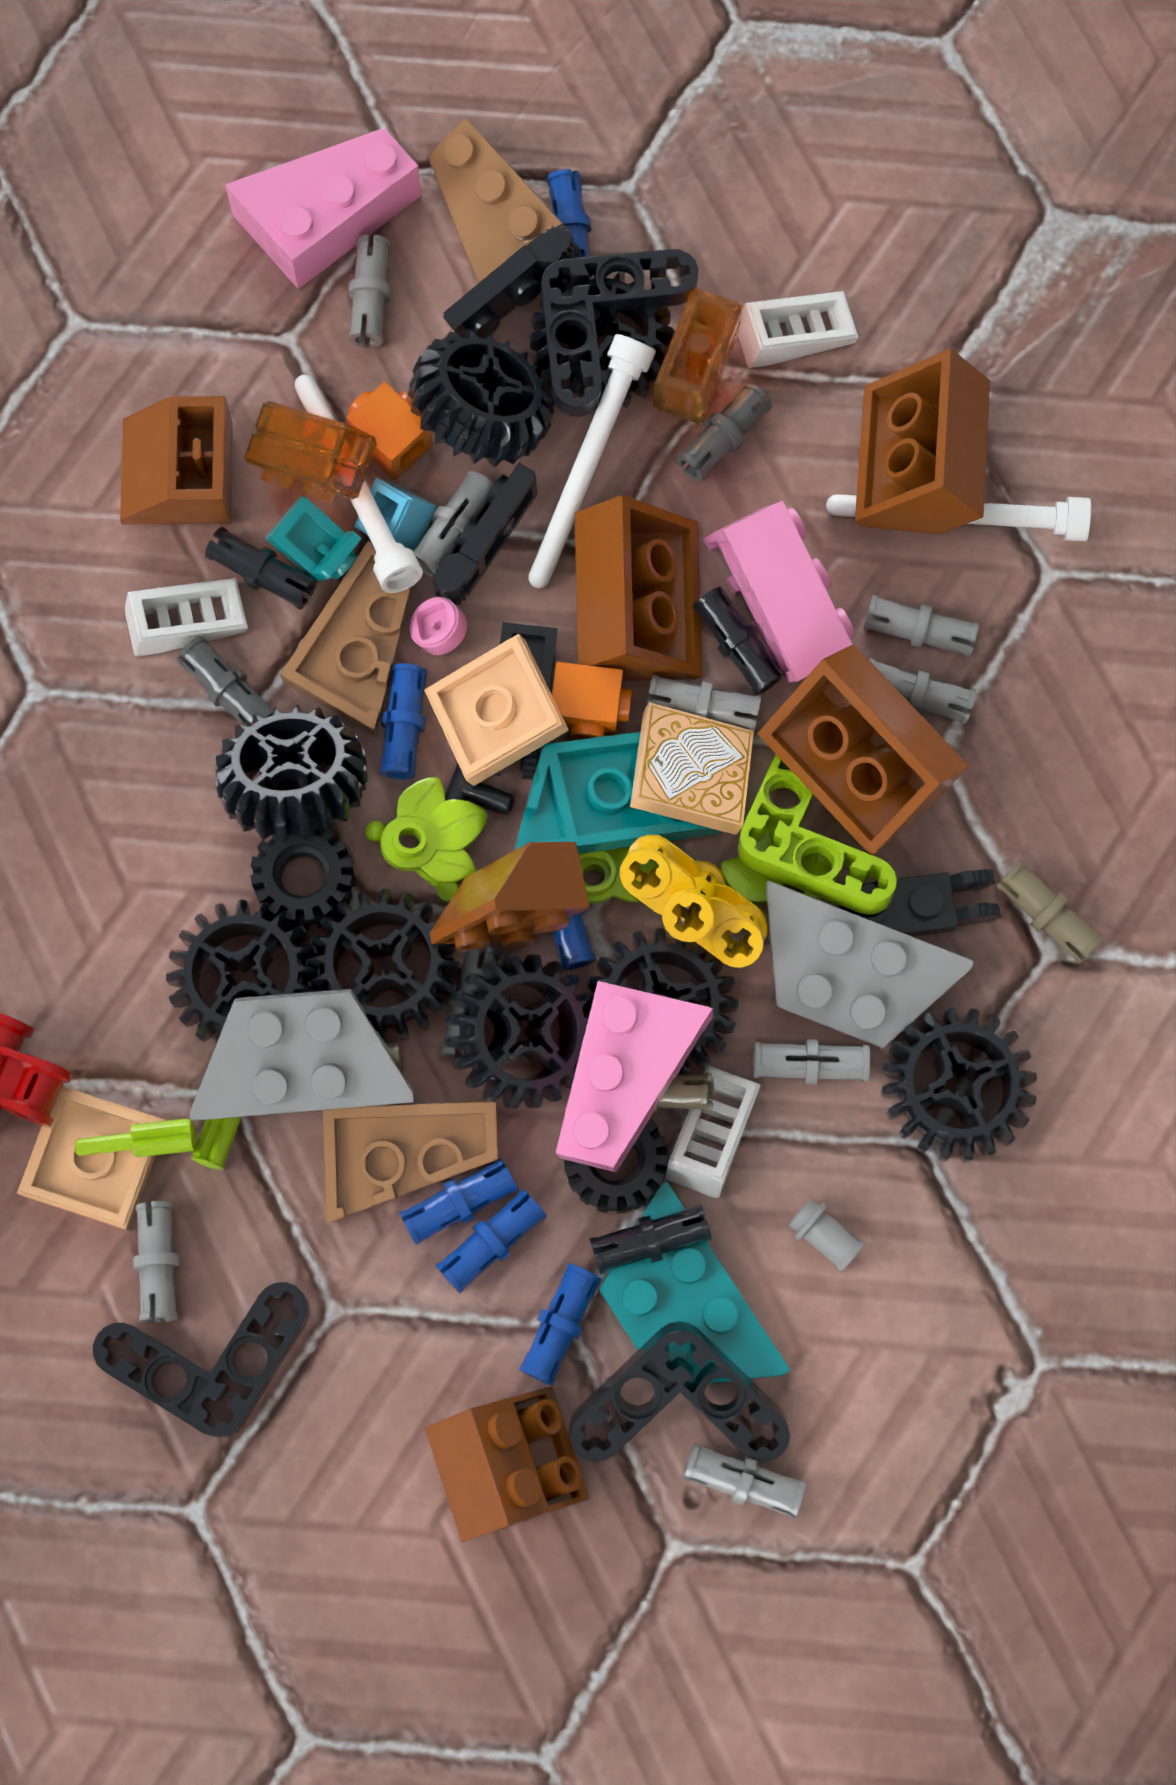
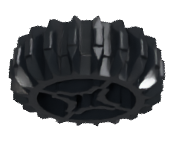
M620 271L614 274L613 279L606 278L604 281L609 291L616 294L627 293L635 285V281H632L630 284L625 283V272ZM594 275L593 279H588L590 296L596 295V275ZM559 280L558 289H560L562 296H572L573 287ZM541 298L540 309L542 312H534L532 316V329L535 332H532L529 336L530 349L536 352L533 355V365L542 366V371H545L543 379L551 382ZM668 307L594 314L597 342L600 336L604 335L606 326L609 324V335L604 339V343H600L598 350L602 377L601 397L612 373V370H606L611 361L607 353L615 334L637 340L656 351L648 372H641L638 380L632 379L622 406L627 409L631 404L632 391L646 398L650 394L649 382L660 384L664 379L665 370L662 366H669L671 364L673 350L669 346L675 340V330L673 327L667 326L671 322V313ZM621 312L630 317L639 326L644 336L635 334V328L623 324L618 318V313ZM569 326L558 332L556 340L558 343L569 344L570 349L574 350L585 344L587 336L581 329ZM580 365L570 366L571 385L569 390L572 391L573 395L576 393L579 395V398L584 397L585 387L581 384Z
M470 329L462 336L450 331L442 340L434 339L432 344L426 348L423 356H419L412 370L414 374L409 383L410 389L407 394L412 398L410 412L421 417V430L433 431L435 433V444L446 443L453 448V457L463 452L470 456L474 465L482 458H486L494 467L503 460L515 464L519 458L529 456L537 448L551 426L550 421L553 417L555 402L550 394L551 382L541 377L543 367L531 365L527 361L528 352L517 353L510 348V340L504 344L494 341L490 332L483 338H478Z
M298 704L291 713H281L275 707L272 716L263 718L253 714L250 727L235 725L234 738L222 740L221 754L216 756L215 764L217 795L221 798L229 819H237V823L240 824L243 832L256 829L262 840L268 838L273 833H278V836H280L284 843H286L291 834L301 833L308 841L312 830L319 828L330 834L333 824L332 820L348 822L350 808L360 807L363 796L362 791L366 790V783L368 782L366 754L361 746V742L358 741V736L354 733L353 727H344L339 715L326 718L320 707L314 709L309 714H305ZM328 765L331 766L326 774L322 773V770ZM259 772L260 776L252 782L254 776Z
M384 888L379 894L380 904L371 905L367 892L361 891L358 894L360 909L353 912L345 901H340L337 904L339 913L343 918L340 923L328 916L322 918L321 925L331 935L329 938L320 935L311 937L310 944L315 946L317 951L324 955L307 958L306 965L319 967L323 974L312 978L308 985L317 990V992L343 990L338 982L337 970L341 953L346 948L353 954L354 959L362 965L359 975L354 980L356 987L352 991L365 1010L369 1022L375 1026V1031H378L384 1042H386L388 1037L387 1027L395 1025L398 1036L401 1040L409 1038L406 1022L414 1019L418 1027L425 1031L430 1027L427 1015L423 1012L426 1008L439 1015H443L446 1011V1005L436 994L440 993L449 996L457 991V986L453 981L442 977L460 973V962L453 958H445L457 951L455 943L431 944L430 931L438 919L427 924L433 914V906L428 902L422 904L413 913L411 911L414 899L411 893L405 892L401 896L398 906L392 905L389 889ZM378 925L402 927L400 931L395 929L387 938L381 940H371L360 933L367 928ZM417 937L421 939L430 953V968L424 984L414 977V973L405 966V961L412 951L411 944ZM368 955L373 959L382 956L383 961L385 955L392 956L395 971L399 976L394 972L385 975L384 971H382V976H376L372 961ZM387 990L396 991L405 997L408 995L411 997L398 1005L390 1007L364 1005L367 1000L372 1002L376 996Z
M240 899L236 905L237 915L229 916L224 904L220 903L215 906V913L219 920L211 924L206 916L197 914L195 921L201 930L197 936L187 930L181 931L179 938L189 949L188 951L172 950L169 958L174 964L184 969L173 970L167 973L166 981L171 986L183 988L170 995L169 1000L175 1008L188 1006L182 1012L179 1019L185 1027L193 1026L200 1022L195 1033L200 1041L205 1042L209 1040L218 1030L216 1036L217 1045L227 1019L226 1016L229 1014L236 998L317 992L314 988L304 985V983H308L312 978L322 974L319 967L306 965L307 958L318 956L317 949L313 945L300 946L308 937L304 926L294 927L287 931L291 925L288 919H286L287 911H282L270 922L272 915L268 910L270 907L269 903H261L255 915L252 916L250 915L251 911L247 900ZM253 935L261 937L259 941L253 939L247 947L239 951H228L219 946L221 943L238 936ZM277 945L287 954L290 965L289 980L284 992L267 978L268 967L273 961L271 953ZM205 961L211 964L216 972L221 974V982L215 991L217 999L211 1008L203 1002L199 987L200 973ZM227 965L235 971L239 969L242 972H247L251 968L261 987L254 982L250 984L244 980L239 982L237 986H234L237 982Z
M657 928L654 938L655 944L647 945L645 935L641 931L633 933L635 950L631 952L621 941L615 942L613 944V952L619 962L616 963L607 957L601 956L597 961V968L608 978L590 976L587 981V988L595 993L598 981L619 986L630 973L639 968L642 975L643 992L653 994L655 985L657 994H664L668 998L693 1004L707 1000L708 1007L713 1008V1018L706 1030L701 1034L678 1074H690L687 1061L690 1057L698 1067L706 1069L710 1065V1059L704 1047L720 1054L726 1047L724 1040L715 1031L724 1034L734 1032L736 1022L721 1013L736 1011L739 1005L738 999L731 996H720V994L734 988V977L722 976L715 978L714 976L724 967V963L716 957L705 963L702 959L705 957L707 950L699 944L695 946L693 951L685 949L687 942L676 939L675 945L666 944L665 929ZM657 964L677 966L691 974L698 981V984L693 985L691 981L680 984L670 982L665 978L660 966H657ZM594 997L590 1000L589 1004L584 1007V1010L589 1013L591 1011Z
M518 954L505 955L502 966L496 960H490L483 964L484 977L477 973H472L465 978L472 994L466 992L454 993L452 1000L456 1005L463 1008L462 1014H448L445 1020L451 1026H459V1036L447 1038L445 1044L448 1048H462L463 1055L455 1058L452 1066L455 1070L469 1067L473 1069L467 1076L465 1085L470 1089H475L485 1083L483 1089L484 1100L495 1102L502 1095L505 1108H518L522 1099L527 1108H539L543 1096L549 1102L561 1100V1085L568 1089L572 1088L575 1076L573 1068L576 1069L589 1019V1015L583 1014L582 1008L587 1006L593 997L589 993L573 994L580 978L572 974L560 979L562 972L561 963L551 961L543 967L541 956L538 954L527 955L523 963ZM513 984H522L532 987L544 996L538 1002H531L527 1007L523 1008L515 1000L507 1001L500 993ZM486 1015L493 1023L495 1030L494 1039L488 1047L484 1038ZM556 1016L560 1029L558 1046L553 1041L550 1031L551 1024ZM518 1021H528V1026L524 1030L528 1041L517 1042L516 1037L521 1032L520 1026L517 1024ZM522 1054L530 1062L538 1061L544 1069L530 1078L520 1079L508 1074L500 1067L506 1061H513Z
M949 1007L944 1012L943 1026H941L937 1017L929 1012L922 1018V1026L925 1033L917 1026L909 1024L903 1030V1034L910 1045L894 1041L889 1049L893 1057L902 1063L886 1062L881 1071L886 1077L898 1080V1082L884 1085L881 1089V1096L883 1098L900 1099V1103L894 1104L886 1112L888 1119L894 1120L904 1115L909 1121L899 1131V1135L906 1139L915 1130H918L924 1135L917 1145V1151L925 1153L933 1141L940 1143L938 1159L940 1161L946 1162L953 1152V1147L958 1146L962 1162H971L974 1159L975 1143L986 1158L993 1156L996 1153V1144L993 1137L1000 1143L1008 1146L1015 1140L1014 1133L1009 1125L1022 1129L1029 1122L1027 1115L1017 1107L1028 1108L1036 1103L1035 1095L1020 1089V1087L1032 1085L1037 1081V1074L1035 1072L1019 1071L1018 1068L1031 1058L1030 1052L1028 1050H1021L1014 1054L1009 1048L1019 1036L1015 1031L1008 1032L1003 1039L995 1035L994 1032L1000 1026V1019L995 1016L988 1021L985 1028L977 1026L979 1020V1011L977 1009H970L964 1019V1023H959L956 1009ZM949 1042L972 1045L983 1051L990 1059L978 1063L969 1062L962 1057L957 1047H951ZM932 1048L936 1056L934 1066L937 1071V1081L928 1085L925 1090L915 1093L913 1076L917 1059L926 1050ZM953 1073L959 1074L958 1080L962 1075L968 1080L978 1077L964 1093L965 1097L959 1096V1090L955 1095L949 1089L939 1093L953 1077ZM1001 1077L1003 1084L1002 1103L996 1117L986 1123L981 1112L984 1109L980 1095L981 1088L988 1085L992 1080ZM940 1106L947 1107L956 1113L961 1123L966 1122L969 1128L960 1129L946 1126L932 1118L924 1109L930 1110Z

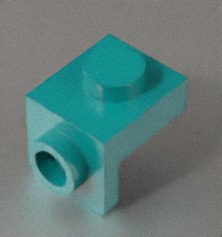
M301 496L298 497L265 539L304 574L316 578L317 581L329 579L331 576L336 580L351 567L357 558V555L352 550L360 542L361 537L354 531L344 532L307 497Z

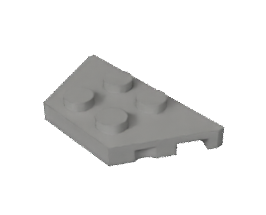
M769 880L766 884L765 894L768 905L775 1005L884 1048L906 1026L912 1023L971 970L974 963L969 958Z
M352 989L236 998L191 1107L190 1121L414 1102V1089L409 1081L405 1080L389 1054L388 1047L378 1031H375L369 1022L365 1010Z

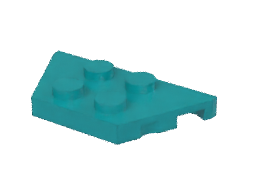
M640 732L545 744L539 755L514 850L529 842H576L578 854L631 847L632 843L639 837L648 834L660 835L669 841L721 834L722 831L630 807Z
M665 1182L655 1193L642 1217L650 1215L651 1220H655L686 1209L669 1183ZM706 1240L663 1253V1260L652 1263L650 1258L612 1269L599 1289L601 1296L637 1351L668 1323L682 1321L697 1327L750 1379L782 1377L790 1371V1368ZM672 1341L668 1344L670 1352L668 1360L672 1362L675 1358L681 1357L691 1365L694 1378L689 1380V1382L693 1383L702 1368L691 1357V1342L688 1341L684 1345L679 1346ZM708 1360L706 1365L712 1363L713 1361ZM721 1377L712 1380L711 1382H709V1384L729 1383L733 1381L728 1378Z

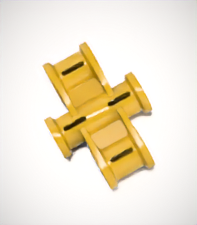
M648 834L639 837L632 843L620 867L622 885L631 895L654 912L662 915L665 929L672 937L684 942L695 941L722 963L730 967L742 968L749 966L759 958L763 950L764 940L768 934L766 915L759 907L736 890L726 886L723 872L716 865L708 861H694L693 858L660 835ZM649 859L656 861L658 867L657 869H652L647 874L640 869V866L647 863ZM707 875L711 877L710 883L706 880ZM679 919L683 921L682 927L678 925ZM742 928L750 932L749 937L743 936L739 941L730 936L732 932L738 933Z

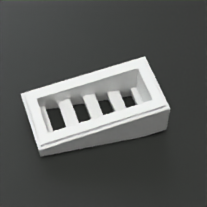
M844 291L745 303L735 322V329L748 368L773 365L854 344L859 338ZM827 311L833 330L826 331L821 312ZM806 316L811 333H805L801 317ZM785 322L789 336H783L779 323Z
M236 578L132 591L127 594L125 616L135 657L183 648L191 640L202 636L208 642L245 633L248 628ZM221 597L225 619L216 620L212 599ZM199 603L203 622L194 623L191 604ZM177 609L180 625L171 626L168 610ZM154 613L157 628L148 629L145 615Z
M708 1066L704 1073L712 1074L714 1092L740 1101V1108L737 1109L712 1100L713 1107L710 1111L690 1109L668 1162L665 1177L668 1181L713 1198H719L761 1084ZM703 1112L730 1122L733 1126L731 1129H728L700 1117ZM694 1134L724 1145L723 1151L693 1141Z

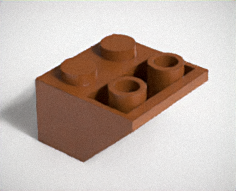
M169 396L123 418L120 521L122 525L231 524L233 421L225 396Z
M529 842L465 877L430 931L431 944L455 943L456 950L469 951L485 947L490 942H501L503 949H517L534 944L536 942L535 935L538 933L553 932L569 926L568 918L590 908L576 842Z
M552 1386L470 1408L425 1427L462 1543L589 1500Z

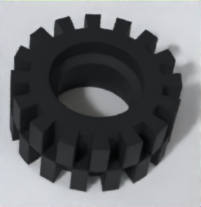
M319 828L311 831L308 841L301 833L291 834L286 843L282 841L278 833H273L271 835L272 839L268 842L262 840L257 846L258 856L252 857L250 866L253 870V875H250L259 903L267 902L270 904L268 910L272 915L271 918L273 919L282 911H287L286 919H288L289 924L297 925V927L304 926L306 930H309L308 925L316 923L318 928H321V920L324 916H334L337 919L340 916L337 904L340 901L350 904L353 897L352 886H355L353 863L343 841H339L333 831L330 830L329 834ZM302 856L318 860L325 869L323 884L316 892L307 896L294 895L288 892L282 885V872L285 866L291 860Z
M653 1119L645 1125L633 1145L638 1154V1167L625 1180L610 1181L603 1178L593 1166L564 1160L565 1174L572 1191H575L580 1196V1200L587 1206L591 1204L597 1207V1211L607 1213V1211H617V1214L627 1213L629 1209L636 1208L637 1210L644 1206L646 1201L651 1197L653 1198L660 1188L668 1166L667 1143L664 1135L661 1136L658 1131L659 1126Z

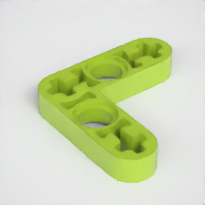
M775 754L742 826L737 849L740 860L746 867L757 873L855 912L871 915L885 910L892 901L897 883L893 868L881 858L802 828L801 825L814 799V794ZM778 788L791 789L798 795L800 803L792 809L778 808L771 802L769 795ZM769 822L777 826L772 846H769L765 852H761L755 849L756 842L762 839ZM815 853L823 855L831 862L832 870L822 876L811 875L802 867L801 860L803 857ZM844 865L850 869L848 875H846L844 885H841L837 882ZM868 877L878 881L877 888L872 891V894L861 891L862 883L864 884Z

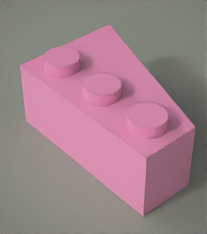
M385 128L225 184L234 218L297 289H300L354 248L360 236L371 235L421 197L417 163Z
M782 500L761 508L703 537L702 540L709 552L718 548L722 551L733 574L727 578V583L734 595L742 592L755 619L752 623L759 631L758 637L771 659L774 660L779 669L785 674L783 680L787 683L797 682L807 677L822 659L853 645L850 639L855 637V632L847 614L842 608L835 609L826 589L831 587V583L824 566L819 559L814 558L811 560L802 541V539L806 538L807 534L800 516L793 508L787 509Z
M598 981L557 1144L556 1155L560 1159L617 1172L669 1085L676 1078L686 1058L711 1022L713 1008Z

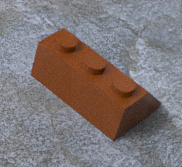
M947 349L864 386L855 522L861 527L941 534L983 518L990 380L953 349Z
M625 495L614 497L575 512L578 664L623 670L622 681L652 680L653 674L672 680H695L701 678V617L692 607L700 599L698 522Z
M854 644L822 659L757 733L870 855L877 854L931 807L969 767Z

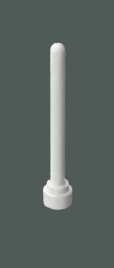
M615 334L607 356L611 358L608 368L612 370V373L530 570L529 582L535 588H544L549 584L575 521V512L580 509L632 379L638 380L641 372H648L656 351L637 340Z
M307 374L300 375L295 381V390L377 552L374 556L375 564L373 571L384 592L398 593L407 590L420 580L423 570L414 552L409 548H405L403 544L396 543L314 378Z
M832 495L826 503L827 511L833 516L855 517L857 495ZM1067 497L1066 502L1056 501L1055 507L984 503L983 518L967 524L1053 529V534L1063 535L1064 541L1087 542L1091 519V499Z

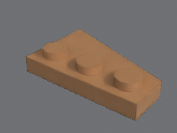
M466 118L428 155L478 283L521 247L528 245L541 233H546V229L552 228V225L553 227L558 225L560 227L565 226Z
M368 540L281 672L280 677L282 682L376 736L413 586L398 593H386L383 591L373 571L375 564L374 556L377 552L372 542Z
M496 1101L382 1105L323 1110L326 1224L497 1160Z

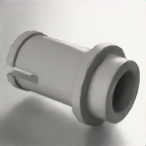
M810 1199L788 1226L797 1232L794 1235L797 1241L803 1237L835 1264L838 1270L842 1271L865 1243L861 1239L858 1240L824 1210L827 1205L824 1202L817 1205Z

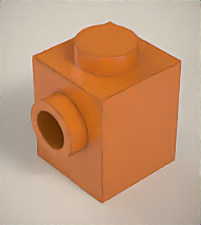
M384 381L375 391H365L359 395L349 407L348 415L345 418L349 439L389 477L396 481L433 446L431 431L420 429L421 417L410 412L412 398L407 395L408 393L401 391L398 394Z
M556 662L552 696L569 729L566 733H570V737L573 740L616 735L617 722L629 721L632 689L622 688L623 670Z

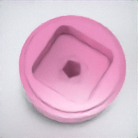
M434 597L424 601L415 610L410 621V634L413 641L432 655H443L453 651L462 642L467 631L465 613L445 597Z

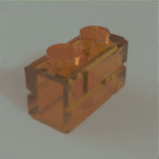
M698 288L690 292L655 381L653 407L680 418L704 424L729 360L730 350L733 349L740 331L743 305Z
M272 401L262 404L255 424L257 432L252 434L244 456L246 463L263 470L260 480L289 491L292 490L294 481L304 484L301 491L302 494L329 504L333 503L335 495L352 500L359 497L366 477L364 469L370 465L377 446L376 437L352 425Z

